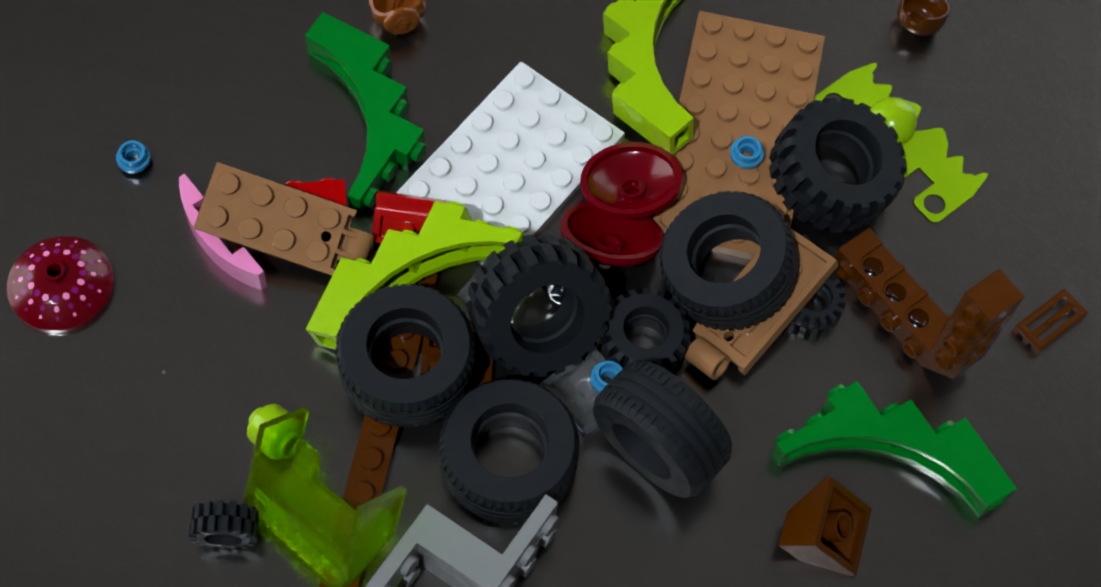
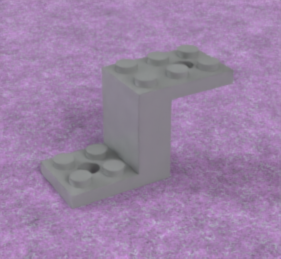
M545 494L503 554L427 504L365 587H410L420 573L419 565L451 587H513L520 575L525 578L537 561L534 556L542 545L547 548L558 531L555 528L559 521V517L556 516L558 502Z

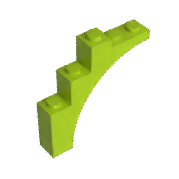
M618 0L611 3L603 12L604 34L616 42L607 52L608 72L621 82L612 93L613 114L653 145L659 146L674 155L694 138V118L676 102L664 85L655 63L654 52L662 25L674 7L682 0Z
M435 201L419 235L410 230L400 232L388 229L372 263L362 258L351 260L341 257L306 327V331L319 346L336 350V338H338L337 334L341 329V323L344 322V318L349 314L350 309L354 308L357 302H361L363 297H367L372 292L376 293V290L384 289L387 286L414 284L426 276L451 266L487 260L486 258L493 251L499 253L505 249L503 244L511 240L515 243L521 242L524 234L512 226L501 228L492 226L483 220L476 219L473 221L468 209L461 203L455 201L449 203Z

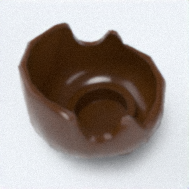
M901 0L897 10V20L911 34L927 37L941 30L949 15L950 6L946 0Z

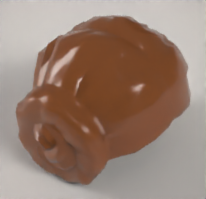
M368 0L375 22L378 25L384 26L388 32L394 35H402L414 30L420 19L425 15L427 8L426 0Z

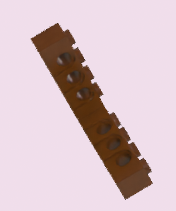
M868 228L840 247L835 256L839 264L835 270L837 275L854 288L858 299L863 305L870 307L879 317L882 327L896 336L901 342L904 352L910 358L916 359L922 367L951 379L956 378L985 357L1025 297L1000 269H997L966 291L953 314L949 317L928 296L929 293L922 289L905 270V266L899 263L885 248L883 242L871 228ZM864 270H871L875 272L877 276L868 275ZM886 295L897 297L899 302L890 300ZM909 320L917 321L922 328L913 326Z

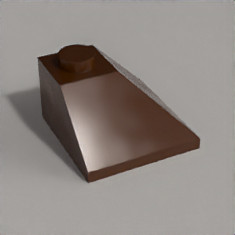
M825 477L787 511L779 546L799 561L848 576H856L872 508L832 477Z

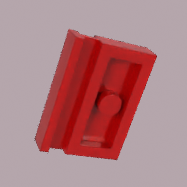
M378 191L376 194L377 201L372 235L375 236L373 242L382 243L388 229L400 232L410 230L419 235L434 202L446 203L447 200Z

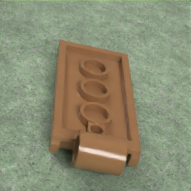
M219 162L216 163L193 227L195 230L330 276L333 275L337 261H340L341 257L356 260V258L367 260L375 237L367 232L349 227L352 218H355L357 212L355 209ZM326 232L331 235V239L327 242L321 239V235Z
M789 227L798 250L800 267L798 270V281L794 286L795 289L791 293L789 300H786V304L780 307L781 310L777 313L774 312L771 318L768 317L767 321H761L758 325H753L747 329L744 327L742 330L735 329L734 331H729L727 329L720 331V329L715 330L696 323L691 329V335L696 340L688 347L685 359L712 380L718 379L726 371L730 361L736 364L739 372L745 376L839 266L838 261ZM761 249L733 281L742 278L751 271L759 258ZM730 336H734L731 341H727Z

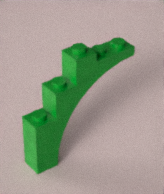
M322 12L305 34L307 52L327 65L346 83L357 99L367 124L365 156L360 172L347 194L349 208L357 210L356 214L362 216L368 207L372 208L376 204L377 192L380 191L385 181L390 182L393 179L398 167L409 171L414 162L418 163L421 161L427 149L424 129L403 119L408 112L410 102H408L407 87L387 77L393 65L390 45Z
M858 381L847 387L845 384H840L830 390L826 395L828 398L822 408V412L809 418L805 422L806 426L795 432L791 428L780 434L775 440L776 444L771 453L778 466H782L805 455L828 450L859 449L885 453L911 462L938 477L959 494L978 517L1006 502L1017 490V487L966 417L955 424L952 420H949L933 430L912 399L901 405L898 402H894L879 412Z

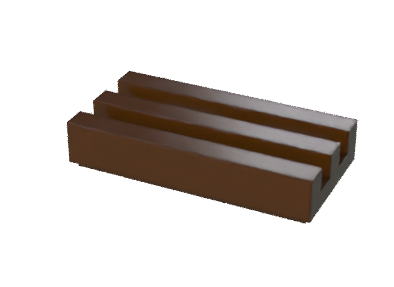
M1064 288L1018 323L1013 331L1016 335L1021 334L1024 337L1022 341L1026 345L1029 343L1032 345V351L1037 356L1083 320L1089 312ZM1062 300L1068 303L1032 332L1028 329L1031 324ZM1073 309L1076 311L1074 316L1042 341L1037 338Z

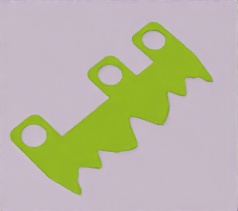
M871 63L848 72L818 93L814 101H822L826 95L836 93L842 96V98L854 100V104L864 103L872 108L877 101L889 97L892 86L873 83L874 75L872 73L877 68V63ZM907 101L914 108L918 118L919 113L921 111V106H919L916 103ZM943 128L915 130L911 139L906 143H902L905 152L902 158L906 159L907 172L903 174L904 177L920 168L934 182V184L914 199L915 206L932 222L941 221L973 197L988 176V173H980L975 176L963 173V156L947 158L948 140ZM929 195H938L944 200L945 208L940 213H931L924 207V199Z

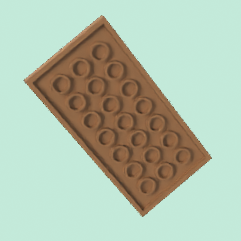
M699 10L679 99V105L694 118V138L673 155L679 162L683 175V184L678 197L667 208L654 214L653 220L661 228L663 237L666 236L665 232L669 228L670 223L689 204L709 194L725 191L746 192L747 194H754L756 197L763 198V200L768 201L770 205H773L781 213L787 225L791 228L794 210L786 208L782 203L785 200L782 194L777 195L773 187L776 179H771L769 166L772 162L769 157L771 149L775 145L774 141L800 109H804L808 103L814 101L825 36ZM743 136L756 138L764 149L762 162L752 169L740 168L730 158L732 144ZM742 152V153H741V154H743V155H745V156H752V155H751L750 153H748V152ZM733 239L720 243L711 252L752 260L761 248L756 243L748 240Z

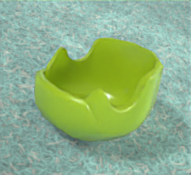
M887 97L877 101L870 109L874 114L880 113L885 117L886 120L884 122L889 128L893 126L898 134L896 137L897 142L906 143L911 139L917 127V115L910 103L902 98Z

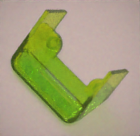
M304 406L259 425L244 495V503L248 504V507L254 506L256 510H259L258 526L327 587H346L360 575L393 538L407 489L401 485L357 506V510H354L317 479L320 463L319 455L311 445L303 440L309 409Z

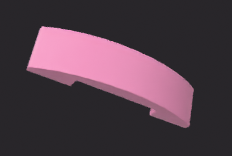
M185 173L179 177V190L191 230L205 253L223 271L238 281L260 290L268 287L264 271L245 247L232 254L218 237L193 228L204 197Z

